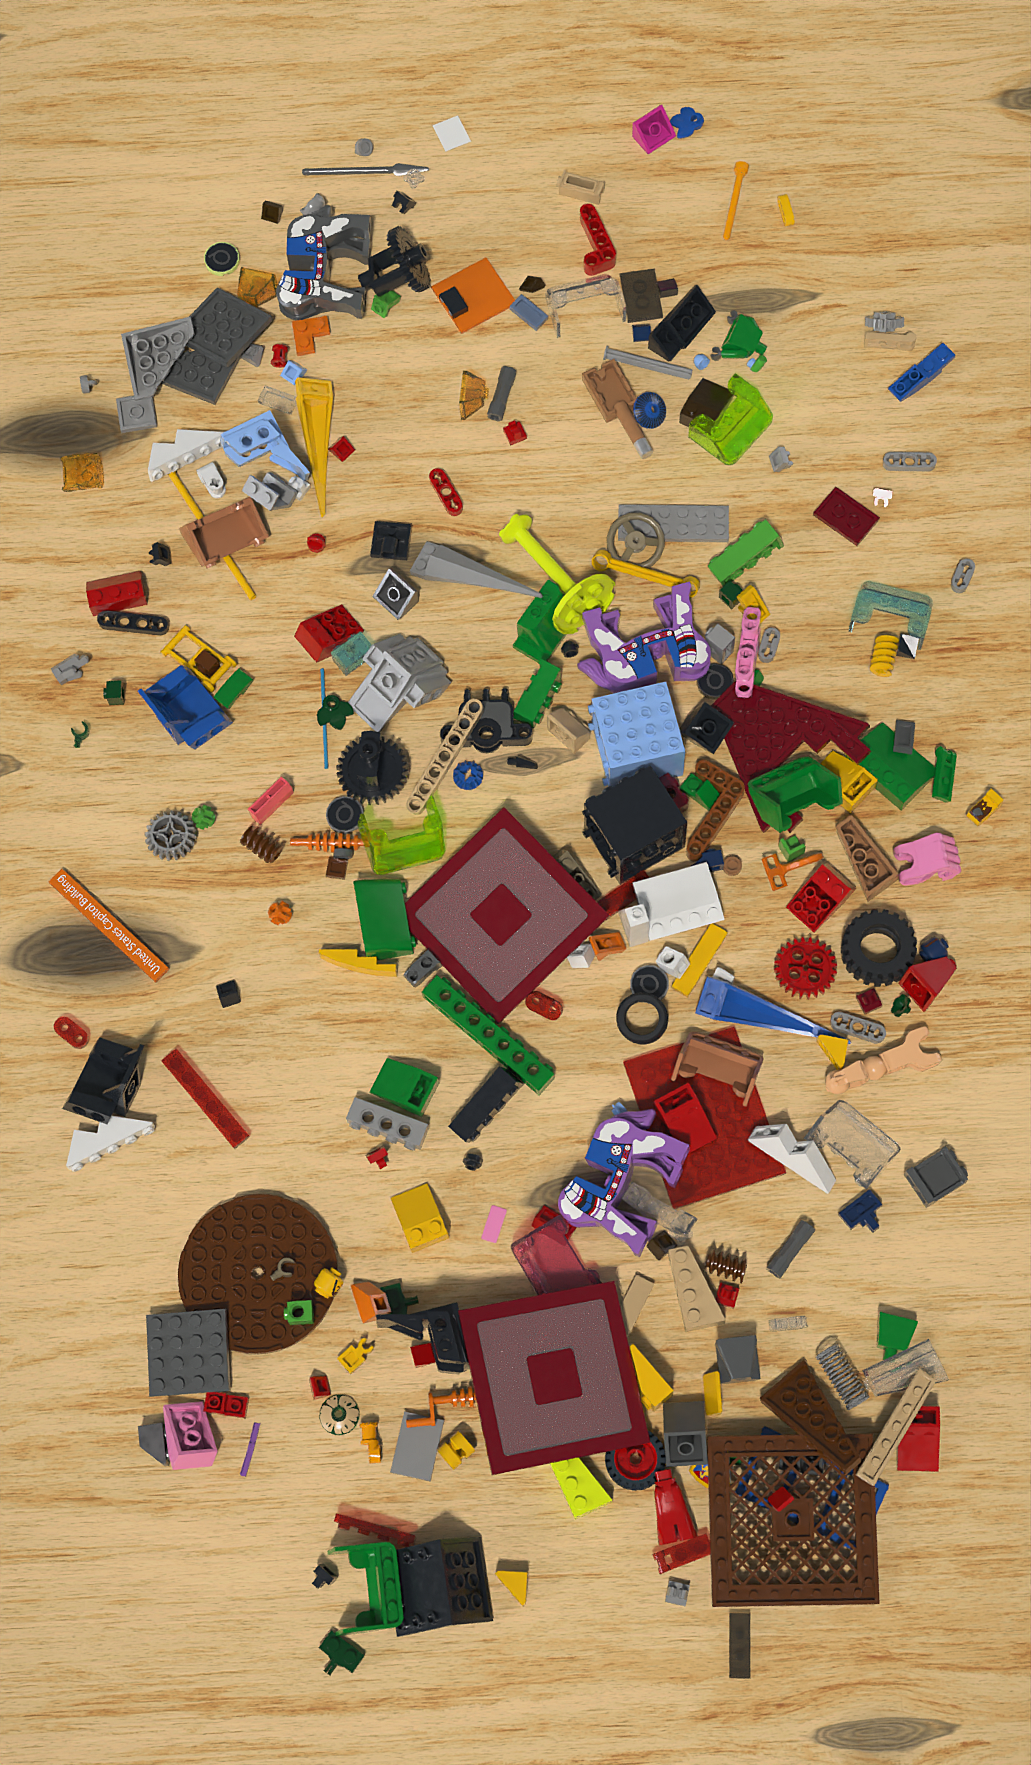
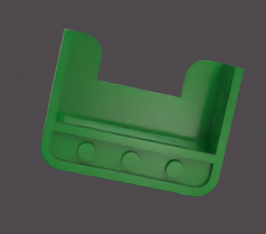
M811 757L798 758L748 782L749 793L762 820L779 833L788 830L792 826V821L787 816L805 809L814 803L828 810L843 804L841 778Z

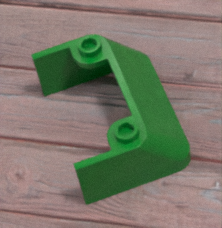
M389 1542L334 1547L327 1551L328 1555L348 1553L350 1565L356 1569L366 1568L370 1610L360 1612L356 1616L355 1628L336 1631V1636L368 1633L398 1627L403 1621V1608L395 1546Z

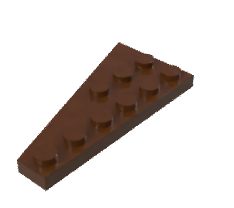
M804 1360L760 1397L763 1405L844 1474L847 1475L861 1462L858 1452L846 1435L843 1426L835 1416L832 1407Z

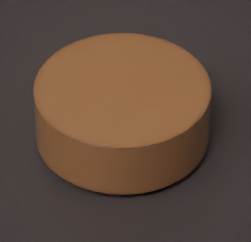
M729 856L724 860L723 871L727 875L735 876L741 872L742 862L738 857Z

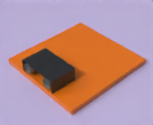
M486 257L431 286V289L461 334L509 309L510 305L515 301Z

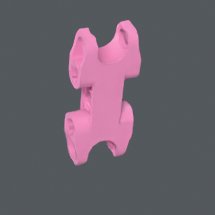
M747 607L743 614L740 646L735 669V693L738 697L749 698L753 692L755 666L761 634V611L759 608ZM754 613L757 615V618L751 620L747 618V615ZM747 685L749 690L743 692L739 690V687Z

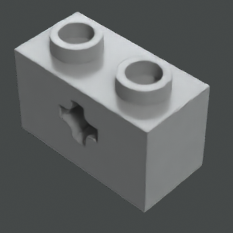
M717 624L706 632L705 640L710 646L711 657L722 665L734 651L735 637Z

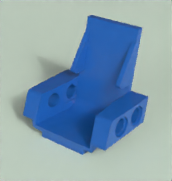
M179 666L148 689L143 690L141 688L138 690V693L153 710L156 718L177 745L185 741L189 747L196 750L233 723L197 679L193 671L186 666Z

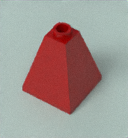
M948 957L912 965L898 984L919 1008L925 1012L953 975L957 965L954 960Z

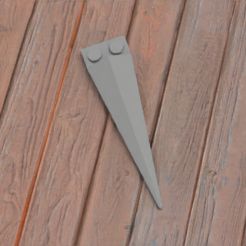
M426 541L410 569L411 575L428 581L481 586L542 598L541 593L443 545L439 546Z

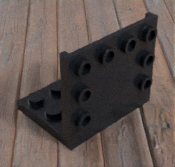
M481 1537L438 1539L396 1550L403 1608V1621L396 1627L397 1637L448 1626L493 1621Z

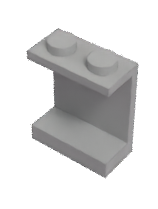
M267 472L262 482L249 475L242 489L244 493L269 511L290 508L298 494L297 490L271 472Z

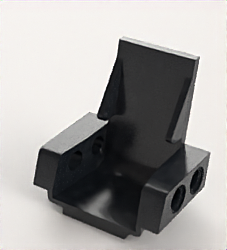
M98 1038L62 1109L107 1125L113 1113L125 1117L141 1086L138 1061L145 1045L140 1044L137 1049H132L103 1038Z
M457 1302L412 1314L376 1315L377 1328H389L419 1341L423 1339L424 1328H427L438 1372L459 1375L470 1369Z

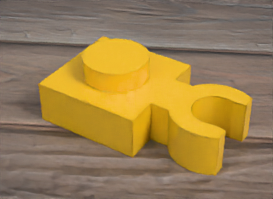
M366 1338L359 1341L356 1349L351 1345L337 1358L350 1374L366 1361L362 1356L370 1354L374 1350L373 1346H370L368 1349L363 1348V1344L367 1341Z

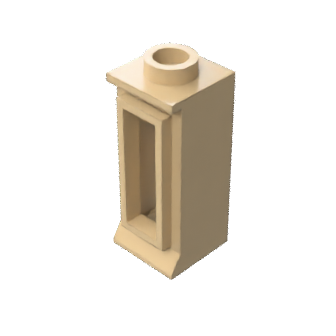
M566 170L563 171L562 176L558 177L556 184L559 187L560 195L596 205L600 204V193H604V181L568 173Z

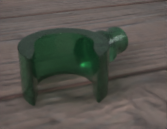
M83 721L81 722L85 731L82 734H76L73 728H71V732L75 737V748H80V743L90 733L87 724Z

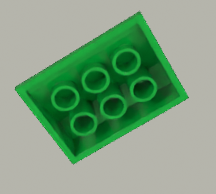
M882 722L860 740L871 750V753L859 765L878 779L875 789L902 811L935 777L936 767L915 749H913L912 754L893 752L895 732Z

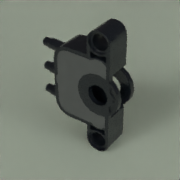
M503 688L501 699L490 700L489 690L483 689L482 700L479 701L484 707V712L462 748L473 745L477 751L488 754L496 751L500 745L507 747L531 744L533 733L530 725L524 723L514 724L513 707L509 702L508 689ZM469 689L464 690V702L459 707V714L466 703L471 700ZM478 704L471 705L470 712H478L480 706ZM463 720L460 723V728L467 729L470 722ZM453 725L444 726L440 730L441 743ZM485 732H489L493 735L489 739H483L480 737L481 734ZM523 732L529 734L527 737L520 736V734ZM454 736L450 740L451 745H457L460 742L458 736Z

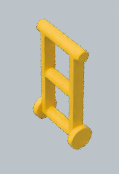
M184 625L160 653L165 657L169 655L181 665L190 668L202 680L201 684L208 691L213 692L215 690L214 684L230 667L235 668L237 664L227 655L224 658L192 635L189 632L190 628ZM184 636L201 647L188 662L172 651ZM203 649L223 664L210 679L194 668L196 665L194 659Z

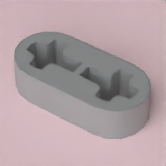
M963 559L960 561L951 582V589L954 592L963 593L966 591L975 570V563L972 560ZM968 565L969 569L965 574L963 573L964 567ZM960 578H962V585L958 587L957 583L959 582Z
M768 628L763 634L758 652L759 660L763 663H770L775 658L780 641V632L776 628ZM774 634L772 643H769V636ZM770 648L768 657H765L766 649Z

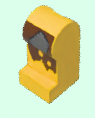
M991 788L972 807L966 816L976 826H979L1002 806L1004 800Z

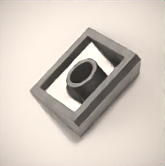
M392 568L388 569L372 596L397 620H400L419 602L417 591Z

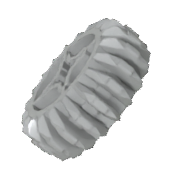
M172 810L170 815H167L166 811L163 812L164 816L162 817L157 814V820L151 819L152 825H147L148 832H145V837H147L145 842L149 845V851H153L155 857L159 855L161 860L166 856L169 862L171 857L178 860V855L181 854L182 857H185V851L190 853L191 849L189 846H194L195 843L192 840L196 839V834H194L196 829L192 827L193 822L191 820L188 821L187 815L182 817L181 812L175 815ZM175 824L182 826L185 832L176 830ZM156 839L164 841L167 848L158 845Z

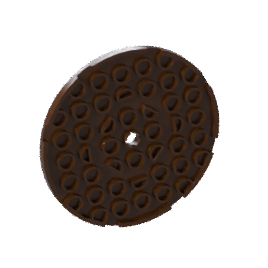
M245 1195L218 1205L208 1212L193 1228L180 1255L178 1265L179 1293L186 1312L227 1309L229 1350L244 1354H268L295 1345L307 1337L322 1322L334 1297L329 1296L327 1299L317 1293L314 1281L324 1268L330 1270L333 1267L338 1270V1262L333 1243L326 1229L306 1208L296 1202L276 1195ZM283 1258L294 1260L295 1263L287 1262L282 1266L283 1272L291 1273L293 1276H282L275 1281L271 1279L270 1275L278 1270L280 1260ZM258 1268L262 1269L264 1272L263 1276L255 1279L253 1271ZM312 1300L314 1324L290 1325L288 1320L284 1319V1308H287V1302ZM302 1308L296 1309L293 1314L294 1317H301L304 1310Z

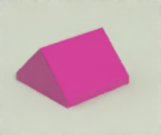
M663 105L657 106L634 121L632 125V137L647 154H650L676 137Z

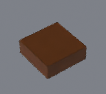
M329 857L326 877L345 880L348 860Z

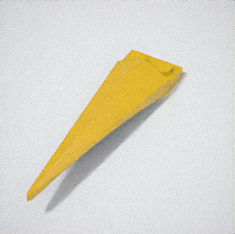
M297 377L295 380L296 403L321 517L325 515L327 456L333 402L332 383L328 380Z

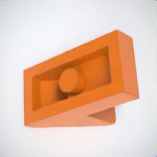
M619 932L589 937L598 961H601L607 955L622 953L626 950Z

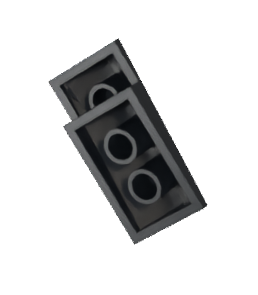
M694 285L649 334L648 349L668 362L672 361L681 349L688 347L716 313L698 285Z

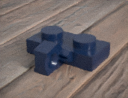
M869 1189L839 1212L838 1215L850 1230L860 1224L862 1227L866 1225L874 1233L880 1226L874 1219L877 1217L874 1212L882 1207V1203Z

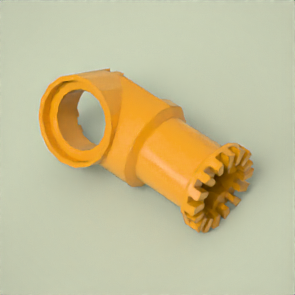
M377 1422L360 1424V1428H362V1441H360V1445H368V1455H371L369 1457L371 1459L369 1460L370 1464L381 1463V1448L379 1440L376 1438Z

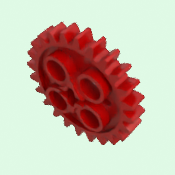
M804 937L801 938V942L794 938L793 945L787 942V949L781 947L780 951L782 954L777 953L776 958L779 960L774 962V965L778 966L774 968V973H779L776 976V980H782L779 986H786L785 993L791 990L792 997L798 993L799 999L806 995L809 1000L811 994L817 998L818 992L824 995V988L830 989L831 985L829 983H834L835 981L832 976L837 975V971L832 970L837 968V964L832 963L836 957L829 956L832 950L825 951L826 944L819 946V940L812 943V937L809 938L808 942H805ZM794 954H799L802 956L803 959L797 961L794 960L792 956ZM817 957L822 962L815 964L812 962V958ZM804 965L808 966L807 971H804ZM795 972L799 975V978L792 979L789 974ZM816 976L819 981L811 982L809 977Z

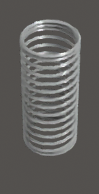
M835 1344L827 1348L826 1350L822 1351L820 1354L816 1356L817 1360H820L819 1364H823L821 1368H825L824 1372H827L826 1376H830L829 1380H832L831 1384H835L833 1388H837L836 1392H840L838 1396H842L841 1400H845L843 1404H847L846 1408L847 1410H850L856 1407L857 1405L861 1404L865 1400H867L869 1398V1395L866 1394L867 1392L865 1391L859 1396L849 1400L857 1393L864 1390V1387L849 1396L847 1395L856 1388L860 1387L862 1384H859L856 1387L844 1392L852 1385L860 1381L858 1379L850 1385L842 1388L844 1385H846L847 1383H849L857 1377L854 1376L851 1379L839 1384L847 1377L855 1373L853 1371L847 1376L837 1380L839 1377H841L848 1371L852 1370V1368H849L846 1371L840 1373L839 1375L834 1376L835 1374H837L838 1372H840L841 1370L850 1365L848 1363L842 1368L832 1372L834 1369L847 1362V1360H844L838 1365L828 1369L833 1364H835L836 1362L845 1357L843 1355L837 1360L827 1364L829 1361L842 1354V1352H839L833 1357L823 1361L828 1356H830L831 1354L835 1353L840 1349L838 1344Z

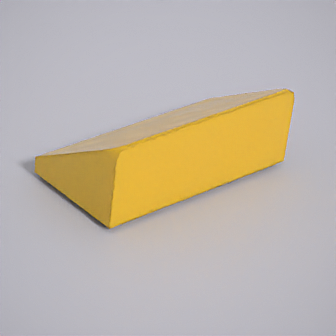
M718 1371L703 1375L705 1412L707 1416L722 1414L720 1375Z

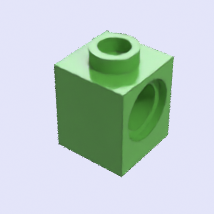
M312 1300L287 1302V1308H284V1319L288 1320L290 1325L314 1324ZM302 1308L304 1310L303 1315L299 1318L294 1317V1311Z

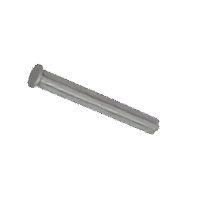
M606 346L603 360L615 359L617 362L688 380L692 376V369L610 349L609 346Z

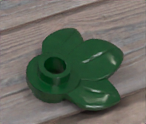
M329 695L324 698L322 702L323 707L317 712V721L320 726L329 723L333 728L342 730L346 721L345 716L353 715V708L348 702L340 701L337 696ZM329 703H334L335 706H334V707H329L328 704H329Z

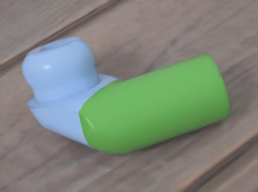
M760 355L757 360L754 358L750 359L747 362V366L750 367L752 372H758L767 362L765 356Z

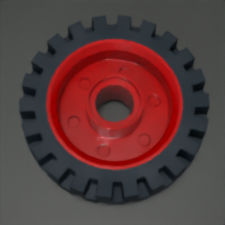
M648 1431L650 1443L608 1451L605 1454L606 1469L610 1477L617 1485L624 1489L636 1491L649 1488L657 1481L655 1472L665 1469L666 1455L664 1447L660 1440L650 1431ZM633 1454H638L642 1459L637 1465L630 1462L629 1458Z

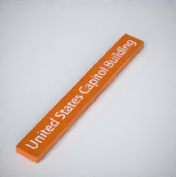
M63 869L48 881L53 888L155 983L169 970L159 958Z

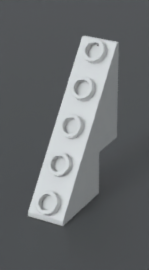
M177 429L175 444L153 443L148 466L150 481L158 480L222 448L220 436L224 432Z
M111 1116L108 1125L99 1122L97 1133L74 1130L66 1166L73 1172L79 1171L84 1167V1164L88 1162L94 1163L100 1160L102 1155L114 1153L124 1144L134 1143L137 1137L153 1133L155 1125L153 1122Z
M787 1124L756 1126L750 1135L749 1142L829 1194L836 1179L813 1140L797 1142Z

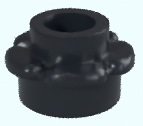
M568 641L561 647V652L564 657L571 658L578 654L579 646L572 641Z
M467 1154L466 1158L463 1159L465 1168L475 1171L482 1166V1159L476 1154Z

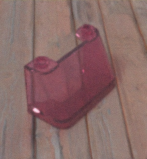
M561 1214L511 1244V1250L537 1295L602 1283L596 1270L591 1268L585 1270L567 1240L565 1234L568 1233L569 1224Z

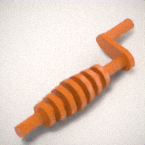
M328 832L323 834V838H321L320 833L316 834V838H313V834H309L307 838H290V846H307L308 850H313V846H316V851H320L321 846H323L324 852H328V846H331V853H334L336 846H338V849L346 846V849L350 850L351 846H354V851L358 850L360 846H376V866H403V858H380V835H376V839H360L358 835L354 834V839H351V834L347 833L346 839H344L343 833L339 832L338 839H336V832H331L330 839L328 838Z
M472 1386L467 1387L468 1393H464V1388L459 1389L460 1394H456V1390H451L452 1394L433 1396L432 1392L428 1393L430 1417L407 1419V1428L435 1426L434 1405L451 1403L453 1407H457V1402H461V1407H465V1402L469 1401V1407L474 1408L473 1401H476L475 1392L472 1393Z

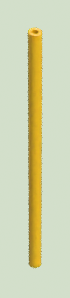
M175 472L169 473V477L197 520L203 518V514ZM230 555L223 557L250 600L255 599V593Z

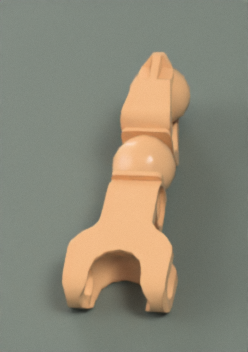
M921 1027L910 1031L902 1045L879 1054L878 1057L869 1056L864 1061H856L842 1070L831 1071L826 1076L825 1088L828 1092L843 1094L848 1089L863 1086L869 1080H879L884 1075L910 1067L917 1071H926L939 1065L942 1058L939 1053L926 1054L920 1050L919 1043L930 1034L927 1027Z

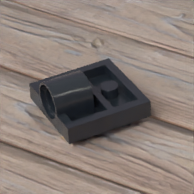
M375 521L370 556L372 558L407 561L412 529L411 524Z

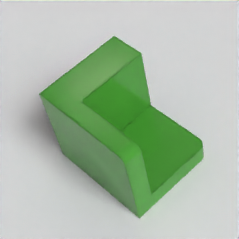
M796 836L784 840V838L779 840L778 847L787 862L805 853V844H800Z

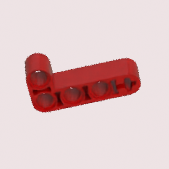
M584 204L580 207V223L594 250L584 256V272L589 276H594L615 267L616 251L595 207L592 204Z

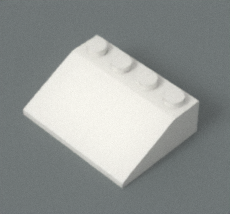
M707 862L632 882L638 905L644 904L649 919L648 939L650 941L724 920L721 904Z

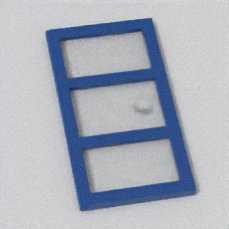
M766 1426L762 1428L761 1435H783ZM764 1456L763 1458L771 1464L777 1456ZM750 1457L748 1464L750 1465L756 1457ZM759 1459L752 1468L761 1475L767 1466ZM779 1460L773 1468L781 1475L784 1470L779 1469ZM826 1462L824 1463V1471L829 1467ZM831 1469L825 1477L834 1484L840 1475ZM750 1470L742 1477L749 1486L758 1478ZM771 1470L763 1477L770 1485L778 1478ZM851 1470V1471L846 1475V1477H847L852 1483H853V1470ZM788 1472L783 1478L792 1485L799 1476L794 1472ZM805 1475V1478L811 1484L820 1477L818 1475ZM822 1479L815 1488L823 1495L830 1486ZM844 1479L836 1486L843 1495L851 1487ZM760 1480L753 1489L761 1496L768 1487ZM782 1480L774 1487L776 1491L780 1487H784L786 1490L789 1488ZM801 1480L794 1488L803 1495L810 1487ZM877 1480L875 1484L876 1514L886 1491L889 1489V1485L880 1480ZM740 1481L735 1492L741 1496L748 1488ZM813 1490L806 1496V1498H813V1505L820 1499ZM834 1490L826 1497L833 1506L841 1498ZM751 1491L744 1497V1499L752 1503L758 1500ZM770 1491V1492L767 1494V1496L764 1498V1500H765L770 1506H771V1504L768 1502L767 1499H768L769 1496H771V1495L773 1494L772 1491ZM793 1491L790 1492L794 1498H799ZM852 1491L846 1498L854 1505ZM824 1501L816 1508L823 1516L831 1509ZM843 1501L836 1509L845 1516L852 1507ZM762 1502L758 1504V1506L769 1510ZM835 1511L827 1518L834 1527L842 1519ZM814 1512L815 1526L821 1518ZM853 1512L847 1519L855 1526ZM796 1514L788 1515V1520L796 1524L798 1523V1516ZM825 1522L817 1529L823 1537L832 1530ZM844 1522L837 1530L846 1537L852 1528ZM836 1533L829 1538V1540L838 1544L842 1541ZM855 1533L848 1540L854 1547ZM846 1543L843 1545L844 1547L853 1551V1549Z

